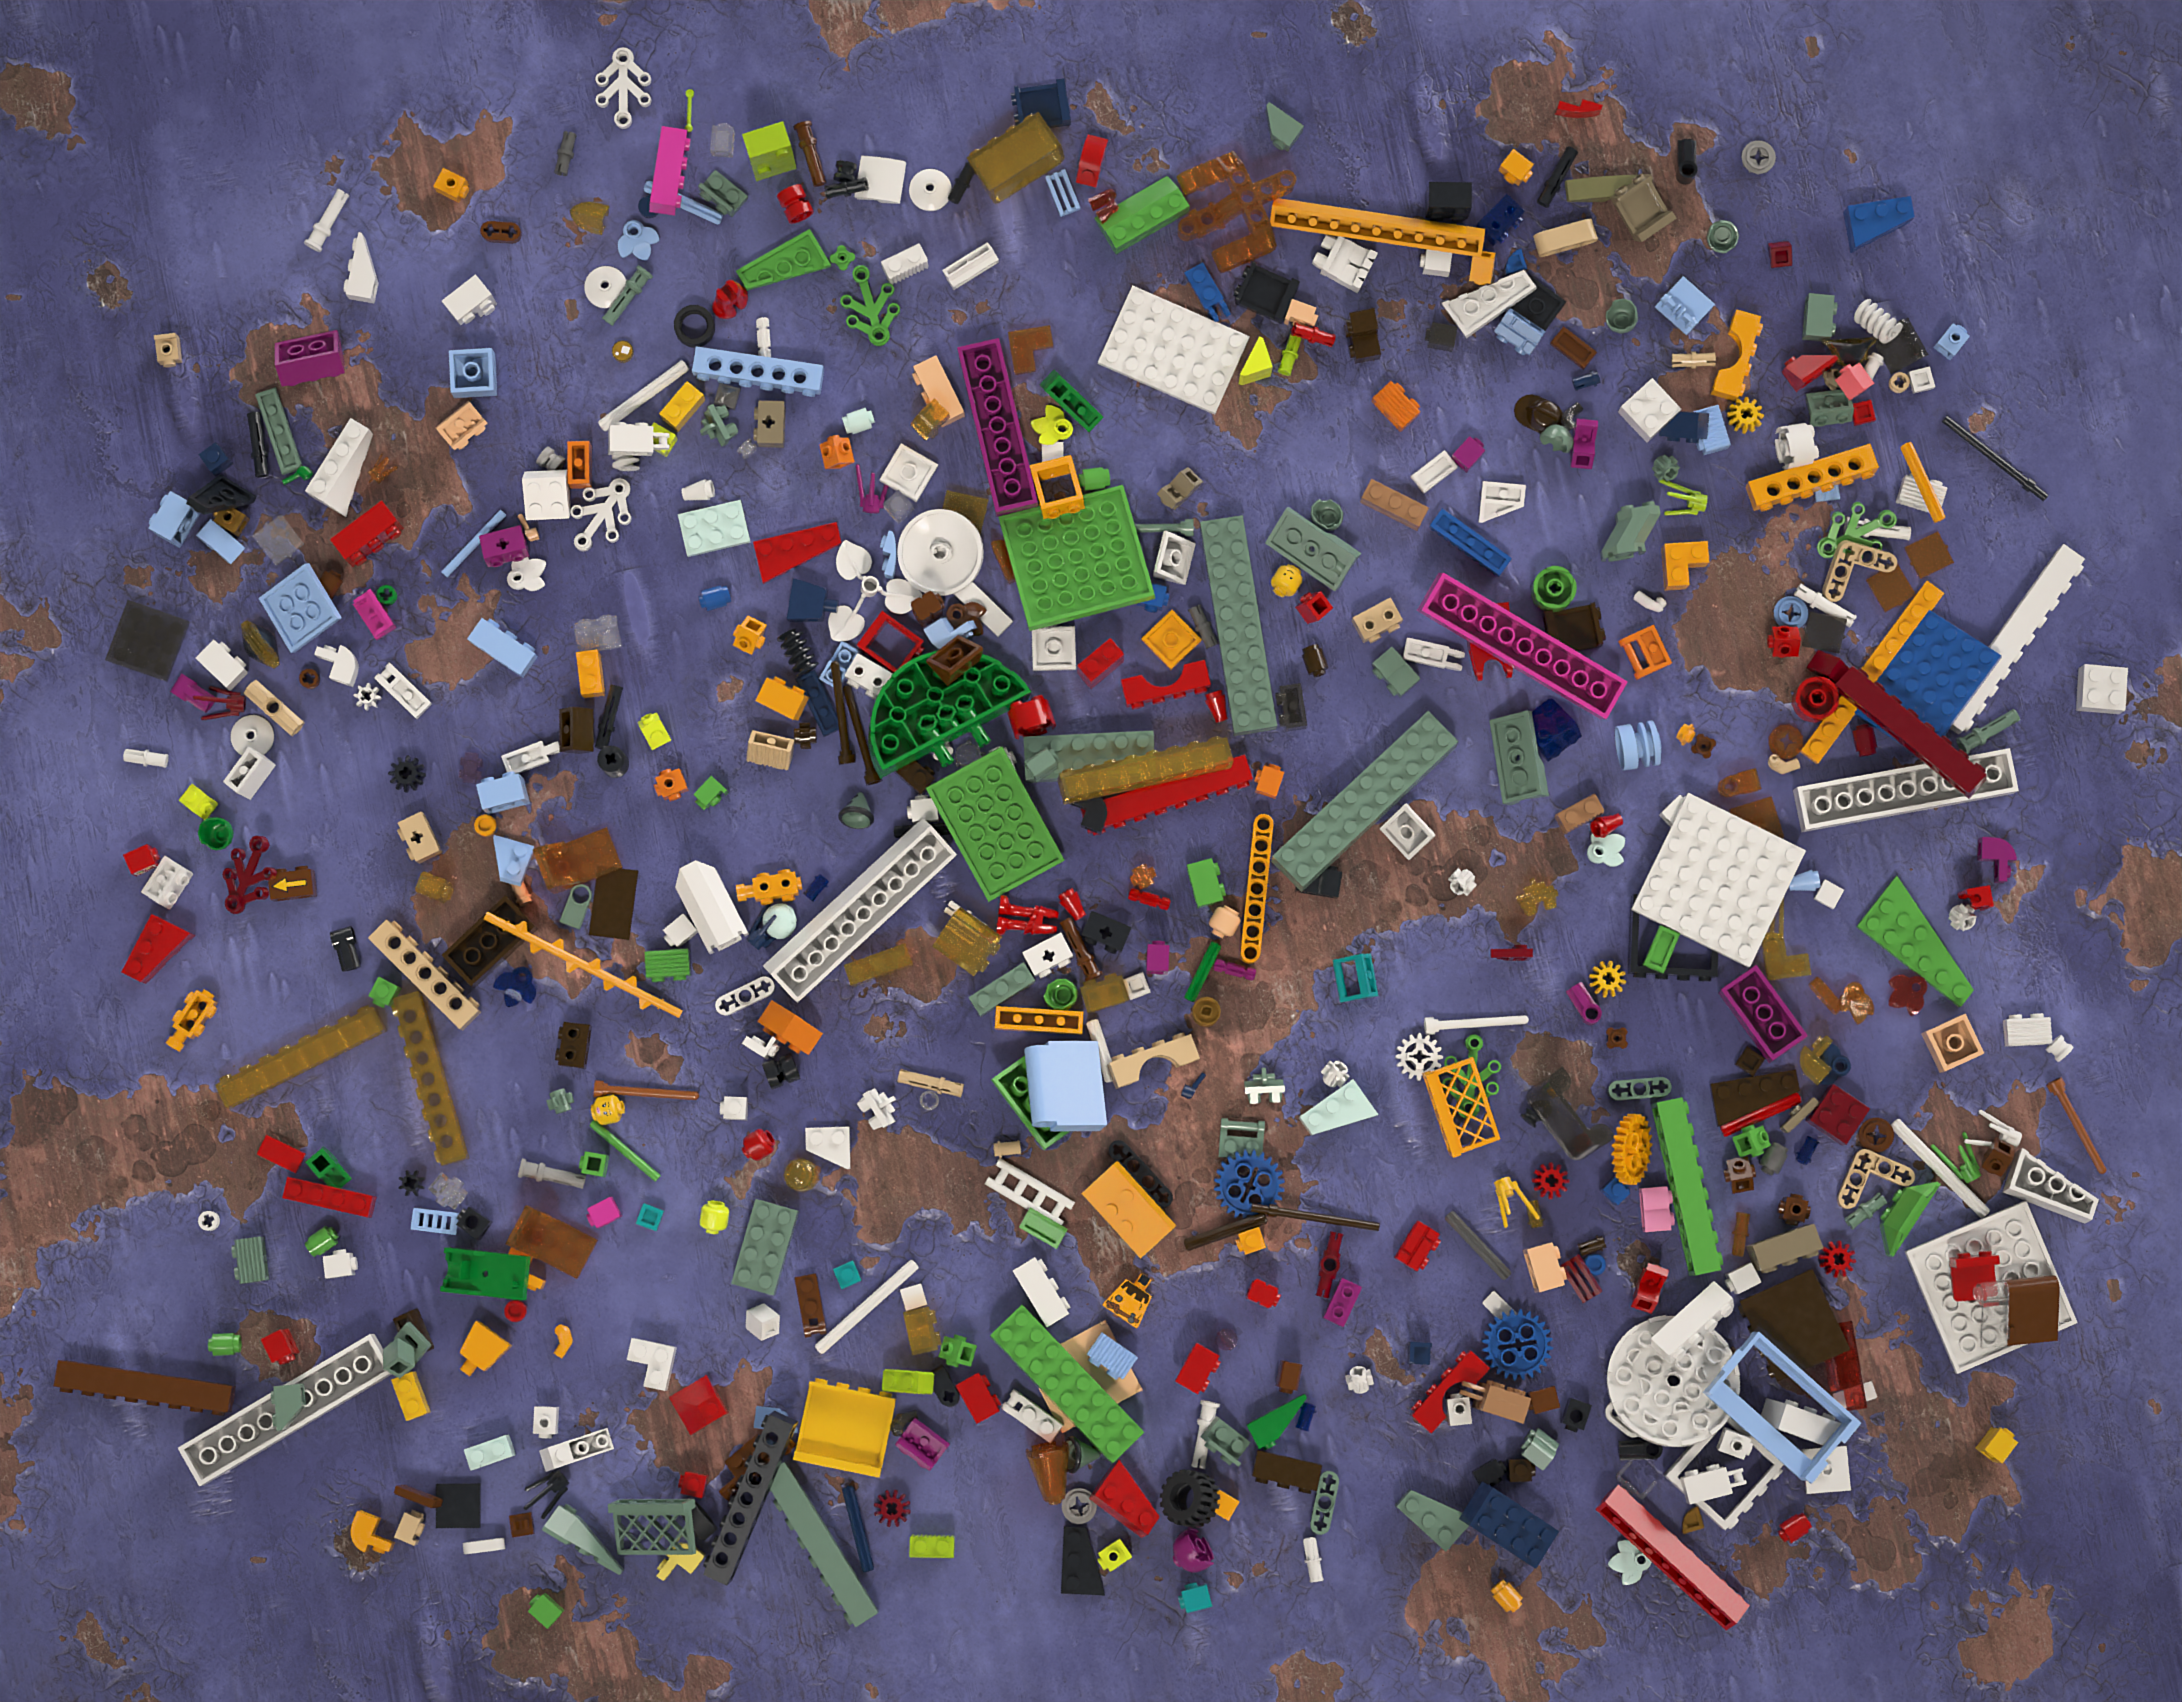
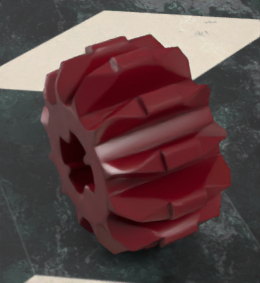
M896 1489L893 1492V1497H891L889 1490H886L885 1495L887 1499L879 1495L878 1499L883 1503H874V1507L881 1508V1510L874 1512V1515H883L879 1520L880 1523L888 1519L887 1527L891 1526L892 1520H894L896 1527L900 1525L898 1518L904 1522L907 1521V1518L902 1513H911V1510L904 1509V1506L911 1504L910 1501L904 1503L901 1501L905 1498L906 1494L903 1493L897 1498L898 1490ZM891 1502L892 1505L894 1502L898 1505L896 1507L898 1511L896 1514L894 1512L891 1514L887 1512L889 1509L888 1503Z

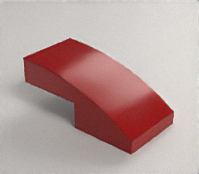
M1582 99L1580 107L1559 101L1555 115L1569 118L1594 117L1600 114L1603 105Z

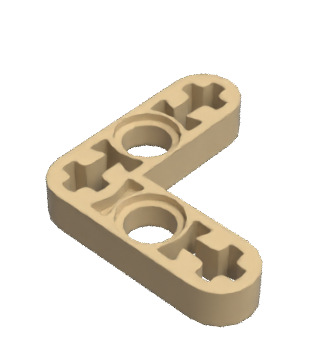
M1848 540L1841 541L1836 547L1822 588L1823 596L1831 602H1837L1843 597L1854 564L1882 572H1891L1897 566V558L1884 550ZM1849 546L1851 553H1847L1845 556L1843 549H1847ZM1865 551H1871L1872 558L1868 562H1863L1861 558ZM1879 557L1884 560L1888 558L1891 563L1884 565L1877 561V558ZM1841 558L1844 560L1845 558V560H1847L1848 563L1846 564L1843 561H1839V559ZM1838 566H1844V575L1837 577L1835 569ZM1832 579H1835V580L1841 582V584H1839V583H1837V582L1834 583V582L1832 581ZM1835 587L1838 590L1837 594H1832L1831 596L1828 592Z
M1867 1149L1859 1150L1854 1154L1840 1187L1837 1203L1843 1209L1855 1207L1870 1173L1902 1187L1911 1185L1915 1180V1174L1911 1168ZM1866 1153L1869 1163L1863 1164L1861 1169H1866L1864 1173L1861 1170L1854 1169V1166H1860L1861 1160L1859 1155L1863 1156ZM1883 1161L1887 1162L1890 1166V1171L1887 1174L1880 1173L1878 1169L1879 1164ZM1895 1166L1898 1167L1896 1172L1904 1173L1907 1171V1176L1910 1177L1909 1180L1901 1182L1902 1178L1898 1175H1894L1891 1178L1890 1176L1894 1173ZM1853 1173H1858L1862 1179L1861 1183L1857 1186L1850 1182V1176ZM1847 1185L1852 1189H1857V1193L1852 1191L1850 1199L1853 1201L1845 1205V1200L1842 1199V1196H1846L1849 1193L1850 1189H1845Z

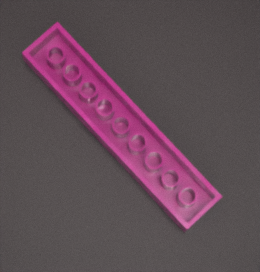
M1445 573L1437 574L1417 609L1421 614L1599 719L1608 718L1628 681Z

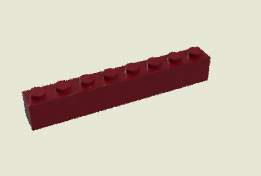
M1852 666L1835 684L1838 693L1965 797L1970 799L1986 781V770L1980 764H1973L1968 760L1969 756L1963 750L1959 749L1957 751L1952 747V742L1943 735L1940 737L1936 734L1935 728L1931 724L1920 721L1916 712L1910 708L1908 710L1901 705L1902 702L1896 696H1889L1879 682L1875 681L1873 683L1868 679L1869 675L1863 669H1856Z

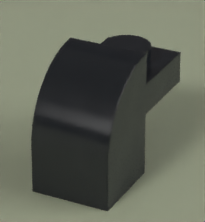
M1075 791V794L1069 793L1067 804L1086 811L1081 827L1101 835L1107 820V807L1103 799L1094 792L1090 800L1083 793Z

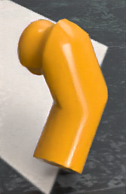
M560 1324L556 1326L554 1331L558 1337L559 1345L553 1353L563 1358L572 1345L573 1339L570 1329Z

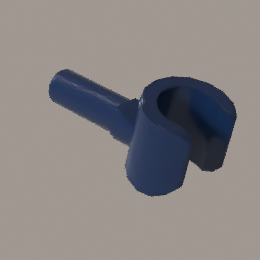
M1202 1072L1192 1087L1185 1084L1181 1096L1187 1099L1192 1098L1198 1085L1206 1077V1074Z

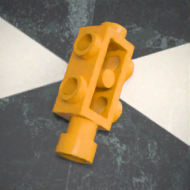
M790 869L780 870L775 875L760 873L756 875V878H752L753 884L736 885L738 902L747 901V898L755 897L756 902H760L761 905L773 904V899L782 898L783 902L793 901L795 896L799 895L798 890H802L801 877H796L795 871L791 872ZM784 880H788L790 882V885L788 887L782 886V882ZM767 884L768 889L763 891L760 889V886Z
M205 989L202 992L196 990L195 993L190 992L184 1001L187 1005L183 1011L178 1010L172 1019L175 1022L172 1027L177 1030L173 1036H169L165 1043L181 1052L187 1037L191 1039L199 1037L205 1029L204 1023L208 1018L211 1019L217 1011L216 1005L218 1002L213 1000L215 996ZM202 1002H205L207 1005L204 1010L200 1009ZM190 1020L194 1021L192 1028H189L187 1025Z

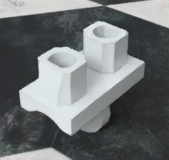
M875 1088L863 1094L864 1097L857 1105L863 1112L869 1109L873 1110L875 1116L868 1120L873 1130L880 1127L884 1128L895 1122L891 1115L895 1111L891 1104L896 1100L894 1096L888 1099L884 1092L878 1094Z

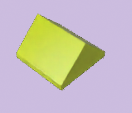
M1260 336L1240 373L1238 383L1240 385L1271 376L1273 366L1264 339Z

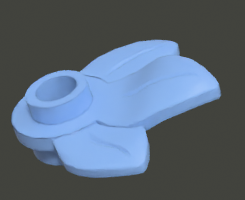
M629 221L623 228L624 235L618 241V251L622 258L633 253L638 259L647 261L651 254L650 244L659 242L658 234L653 228L644 227L639 221ZM633 228L638 229V233L635 235L630 233Z

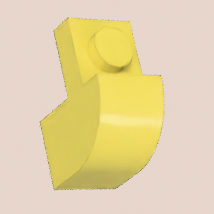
M679 1543L684 1549H688V1543ZM696 1547V1554L667 1555L669 1560L664 1558L657 1567V1570L660 1571L657 1577L665 1581L677 1564L692 1574L706 1554Z

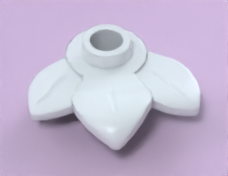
M526 557L519 562L512 561V571L507 576V582L511 588L516 590L525 588L529 591H537L545 586L544 581L540 578L546 567L544 560H529ZM521 576L520 580H514L515 577Z

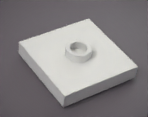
M900 444L882 474L880 482L917 502L936 471L938 464Z
M1075 626L1044 627L1032 631L1033 671L1076 670Z
M1837 1446L1825 1460L1828 1465L1812 1484L1805 1481L1806 1494L1851 1490L1847 1446ZM1821 1448L1802 1449V1453L1812 1460Z

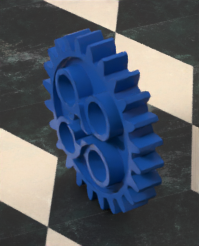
M1244 1149V1155L1242 1156L1238 1151H1235L1236 1158L1233 1159L1228 1155L1229 1163L1221 1162L1224 1170L1217 1169L1216 1171L1221 1177L1214 1178L1215 1182L1220 1183V1185L1214 1187L1215 1191H1220L1216 1195V1199L1223 1198L1220 1206L1228 1205L1227 1213L1234 1210L1235 1218L1240 1213L1243 1214V1219L1247 1218V1215L1258 1214L1250 1212L1251 1202L1249 1197L1252 1194H1258L1261 1197V1201L1257 1203L1261 1205H1277L1275 1199L1282 1200V1196L1278 1192H1284L1285 1188L1279 1186V1184L1285 1183V1180L1278 1177L1283 1174V1171H1276L1278 1163L1276 1162L1271 1165L1272 1157L1264 1159L1263 1151L1259 1156L1256 1155L1255 1149H1253L1251 1155H1248L1247 1150ZM1244 1165L1250 1169V1172L1247 1175H1241L1237 1169ZM1258 1167V1171L1253 1179V1186L1255 1187L1251 1186L1249 1188L1245 1201L1241 1202V1197L1246 1190L1244 1182H1249L1254 1168ZM1261 1174H1266L1269 1176L1270 1181L1266 1184H1261L1258 1181V1177ZM1236 1185L1240 1187L1241 1192L1238 1195H1232L1229 1192V1188Z
M1510 1309L1509 1316L1501 1312L1502 1319L1500 1320L1496 1316L1493 1317L1496 1324L1488 1323L1487 1325L1491 1329L1490 1332H1483L1488 1336V1339L1481 1340L1482 1343L1487 1344V1347L1483 1348L1482 1351L1489 1354L1484 1359L1492 1360V1363L1489 1365L1490 1368L1497 1366L1496 1374L1504 1371V1378L1512 1374V1380H1516L1517 1375H1520L1521 1380H1525L1526 1373L1533 1378V1370L1541 1373L1539 1365L1547 1366L1544 1358H1551L1546 1353L1547 1350L1553 1349V1347L1547 1345V1342L1553 1340V1338H1546V1334L1550 1332V1329L1543 1330L1542 1327L1545 1325V1321L1538 1324L1539 1316L1536 1315L1530 1318V1311L1525 1316H1523L1522 1309L1518 1310L1517 1315H1515L1513 1309ZM1524 1326H1529L1532 1334L1529 1338L1525 1339L1521 1336V1329ZM1503 1329L1508 1330L1510 1333V1338L1506 1342L1501 1341L1499 1338V1333ZM1515 1339L1519 1342L1536 1340V1344L1520 1346L1519 1351L1516 1348L1498 1349L1499 1345L1515 1343ZM1529 1347L1535 1350V1357L1532 1360H1527L1524 1356L1525 1350ZM1506 1351H1510L1514 1355L1513 1361L1509 1364L1503 1361V1354Z

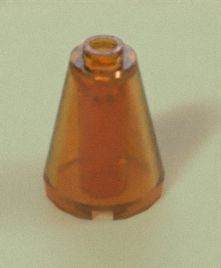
M1053 1441L1052 1443L1035 1444L1032 1446L1031 1451L1027 1448L1026 1457L1043 1500L1048 1502L1049 1505L1062 1503V1500L1066 1497L1069 1444L1062 1442L1061 1446L1056 1445V1441Z

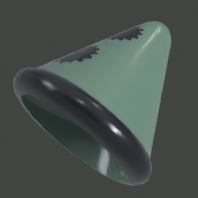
M858 792L838 814L840 822L849 828L865 829L874 823V815L871 813L862 792Z
M1075 1436L1068 1437L1064 1443L1063 1463L1067 1472L1071 1474L1076 1473L1079 1469L1100 1457L1098 1450L1078 1440Z

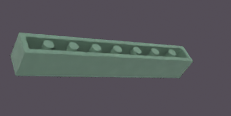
M786 1461L783 1462L769 1491L776 1498L773 1502L779 1512L783 1510L786 1514L785 1522L790 1530L795 1529L799 1535L796 1539L803 1550L807 1548L811 1555L808 1559L812 1566L820 1569L822 1573L820 1578L826 1587L830 1586L834 1594L831 1596L837 1606H843L846 1611L843 1614L849 1625L854 1624L856 1628L876 1615L879 1610Z

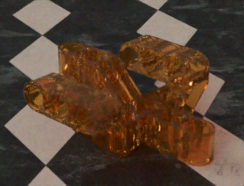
M1231 151L1180 173L1177 176V180L1185 196L1199 190L1202 192L1206 187L1220 182L1221 184L1225 179L1232 193L1216 204L1215 202H1209L1206 208L1198 211L1196 208L1191 210L1187 214L1188 216L1179 222L1178 237L1183 241L1203 238L1210 232L1226 228L1225 224L1242 214L1250 235L1219 247L1211 253L1219 272H1227L1273 252L1277 244L1270 220L1263 205L1283 197L1294 190L1296 184L1294 172L1283 170L1252 183L1244 163L1234 151ZM1241 176L1244 182L1236 183L1233 177ZM1284 178L1289 179L1291 185L1284 186L1281 180ZM1269 187L1272 193L1264 194L1261 188ZM1249 195L1253 200L1251 202H1244L1242 196ZM1252 214H1258L1261 217V220L1255 222L1250 218V216ZM1208 217L1212 220V223L1205 225L1201 219ZM1188 225L1192 227L1193 231L1185 233L1182 227Z

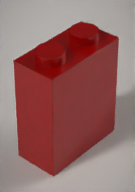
M1109 638L1077 665V674L1092 689L1124 662V653Z

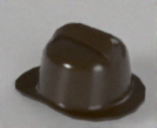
M1531 394L1521 397L1515 404V418L1520 424L1541 434L1550 425L1557 424L1563 426L1564 416L1562 410L1555 403Z

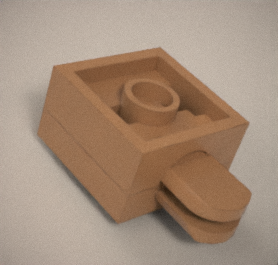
M1487 1380L1486 1384L1479 1382L1478 1386L1462 1382V1386L1476 1390V1394L1464 1390L1459 1392L1461 1395L1474 1399L1472 1408L1524 1424L1531 1398L1525 1396L1526 1392L1508 1386L1504 1390L1505 1385Z

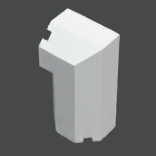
M695 860L679 869L675 888L709 954L714 953V948L720 951L737 943L742 939L741 934H744L745 937L749 935L714 867Z

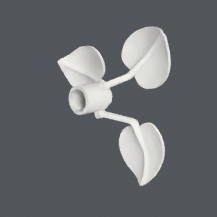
M847 540L843 541L837 553V571L846 580H852L856 576L858 579L863 580L861 584L862 595L853 611L848 606H839L837 613H830L828 625L831 639L839 642L852 640L862 632L865 620L856 613L865 597H872L877 591L886 596L885 605L887 609L894 614L910 612L912 610L911 602L919 597L922 598L921 592L906 580H890L886 585L887 592H885L879 586V582L875 577L861 576V574H866L870 570L872 564L871 556L864 548Z

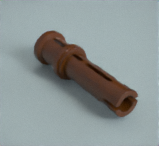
M803 121L795 124L793 129L797 131L800 141L798 145L805 154L813 186L819 187L827 182L816 149L817 139L814 138L811 130L812 122Z
M1071 917L1060 922L1078 959L1076 960L1077 965L1081 967L1086 977V983L1103 975V972L1099 971L1094 961V954L1089 953L1073 918Z

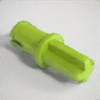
M1290 334L1286 349L1282 351L1283 357L1278 373L1285 376L1291 375L1295 359H1298L1299 356L1297 352L1301 342L1300 337Z

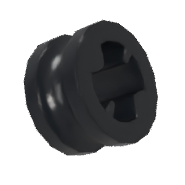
M1527 1107L1525 1114H1521L1520 1117L1535 1128L1536 1122H1540L1542 1119Z

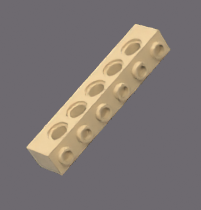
M386 919L368 939L463 1031L481 1013L478 1009L479 1003L471 996L467 998L462 993L464 989L456 981L452 983L447 978L449 974L441 966L436 968L431 963L434 959L426 951L421 953L416 948L419 944L410 935L406 938L401 933L403 928L395 920L391 923ZM394 938L401 940V944L397 949H392L391 941ZM409 953H415L416 960L412 964H407L406 956ZM425 968L431 969V976L428 979L421 977V972ZM440 983H445L447 990L444 994L439 995L436 988ZM456 998H460L462 1001V1006L458 1010L452 1008V1001Z

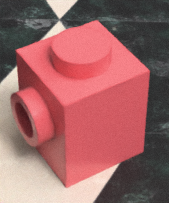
M1860 363L1853 367L1850 364L1839 371L1841 375L1835 379L1849 401L1874 384Z

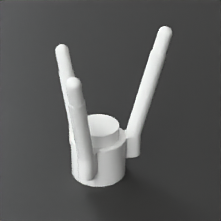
M1979 1110V1114L1993 1122L1989 1124V1127L2000 1132L1999 1139L2015 1146L2016 1149L2021 1141L2022 1133L2015 1131L2014 1128L2007 1126L1983 1110ZM1964 1140L1966 1144L1988 1147L1992 1143L1979 1140Z

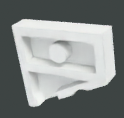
M1482 481L1478 522L1483 523L1524 507L1526 485Z
M850 1127L805 1128L807 1151L846 1169H851Z

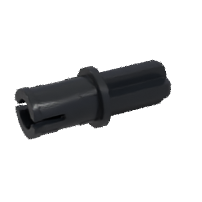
M966 162L959 177L955 178V184L948 196V200L951 203L959 204L966 189L970 188L969 183L978 169L973 164Z

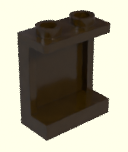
M1595 602L1558 612H1553V610L1544 611L1542 614L1545 633L1577 652L1599 648L1603 645V641L1606 640L1604 628H1600L1599 624L1601 611L1599 607H1596Z

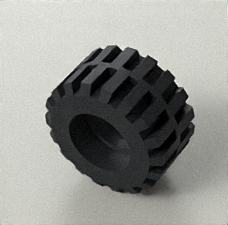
M1185 1469L1179 1472L1175 1471L1172 1473V1477L1168 1476L1166 1479L1167 1483L1162 1485L1163 1493H1160V1498H1162L1160 1507L1164 1508L1162 1511L1164 1516H1168L1167 1519L1170 1522H1174V1524L1191 1528L1203 1527L1204 1523L1208 1524L1211 1522L1210 1518L1215 1517L1217 1514L1215 1510L1219 1509L1220 1504H1217L1218 1500H1220V1495L1217 1494L1219 1488L1217 1485H1214V1479L1209 1478L1207 1474ZM1192 1489L1194 1494L1193 1502L1187 1508L1186 1498Z

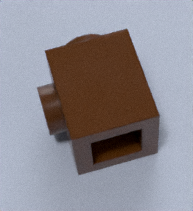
M1995 1137L1983 1156L1981 1167L1987 1172L2001 1177L2014 1158L2015 1146Z

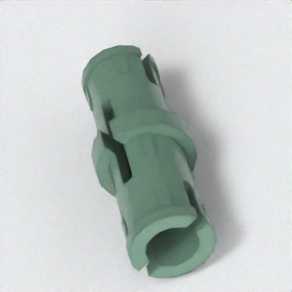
M1878 1192L1866 1203L1858 1205L1859 1208L1845 1217L1844 1220L1853 1230L1864 1220L1872 1218L1877 1210L1887 1204V1201Z

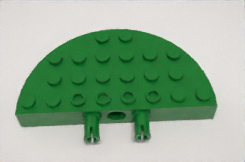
M937 651L912 659L896 670L886 684L883 685L872 710L868 742L871 759L879 778L881 779L930 752H934L942 768L947 767L946 764H952L954 759L948 752L945 744L966 733L971 732L979 748L984 747L983 744L985 746L988 745L991 739L982 725L1008 712L1011 709L1010 705L1017 701L1025 703L1028 701L1031 690L1014 671L1011 672L1000 661L982 654L979 662L948 686L926 662Z

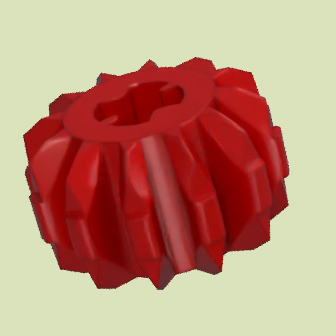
M1549 1162L1548 1170L1544 1164H1541L1542 1172L1534 1171V1174L1539 1176V1179H1532L1533 1183L1539 1182V1185L1534 1187V1191L1542 1189L1540 1197H1544L1548 1192L1549 1200L1553 1199V1192L1557 1198L1561 1197L1558 1189L1566 1192L1567 1188L1562 1183L1570 1182L1569 1179L1562 1178V1176L1568 1174L1567 1171L1559 1173L1562 1167L1560 1164L1553 1170V1162ZM1548 1175H1552V1179H1556V1183L1552 1184L1553 1187H1550L1549 1183L1545 1182V1179L1549 1178Z
M1840 1240L1835 1245L1830 1241L1828 1242L1829 1249L1826 1247L1821 1249L1825 1255H1818V1259H1824L1825 1262L1820 1263L1819 1266L1820 1268L1827 1266L1824 1272L1826 1275L1832 1272L1834 1278H1837L1839 1273L1842 1277H1845L1846 1270L1853 1271L1849 1263H1856V1259H1850V1256L1854 1255L1855 1251L1847 1252L1850 1246L1848 1243L1842 1247ZM1840 1255L1841 1263H1834L1835 1258L1833 1256Z

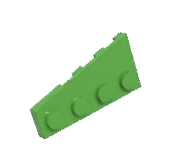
M808 229L736 270V273L748 291L830 268L831 264L813 233Z

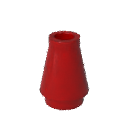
M1222 690L1205 694L1206 700L1204 701L1211 711L1215 722L1227 720L1226 700Z
M1620 814L1596 817L1590 824L1591 832L1595 837L1605 838L1616 828L1623 825V819Z
M1072 887L1058 895L1059 903L1075 921L1086 915L1078 892L1074 891Z

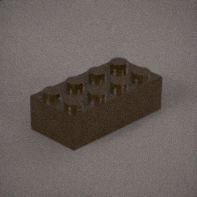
M506 895L488 911L505 921H509L513 925H517L522 921L527 922V932L531 934L538 930L530 919ZM486 914L442 954L443 958L473 988H476L525 942V940L506 930L502 931V928L484 920Z

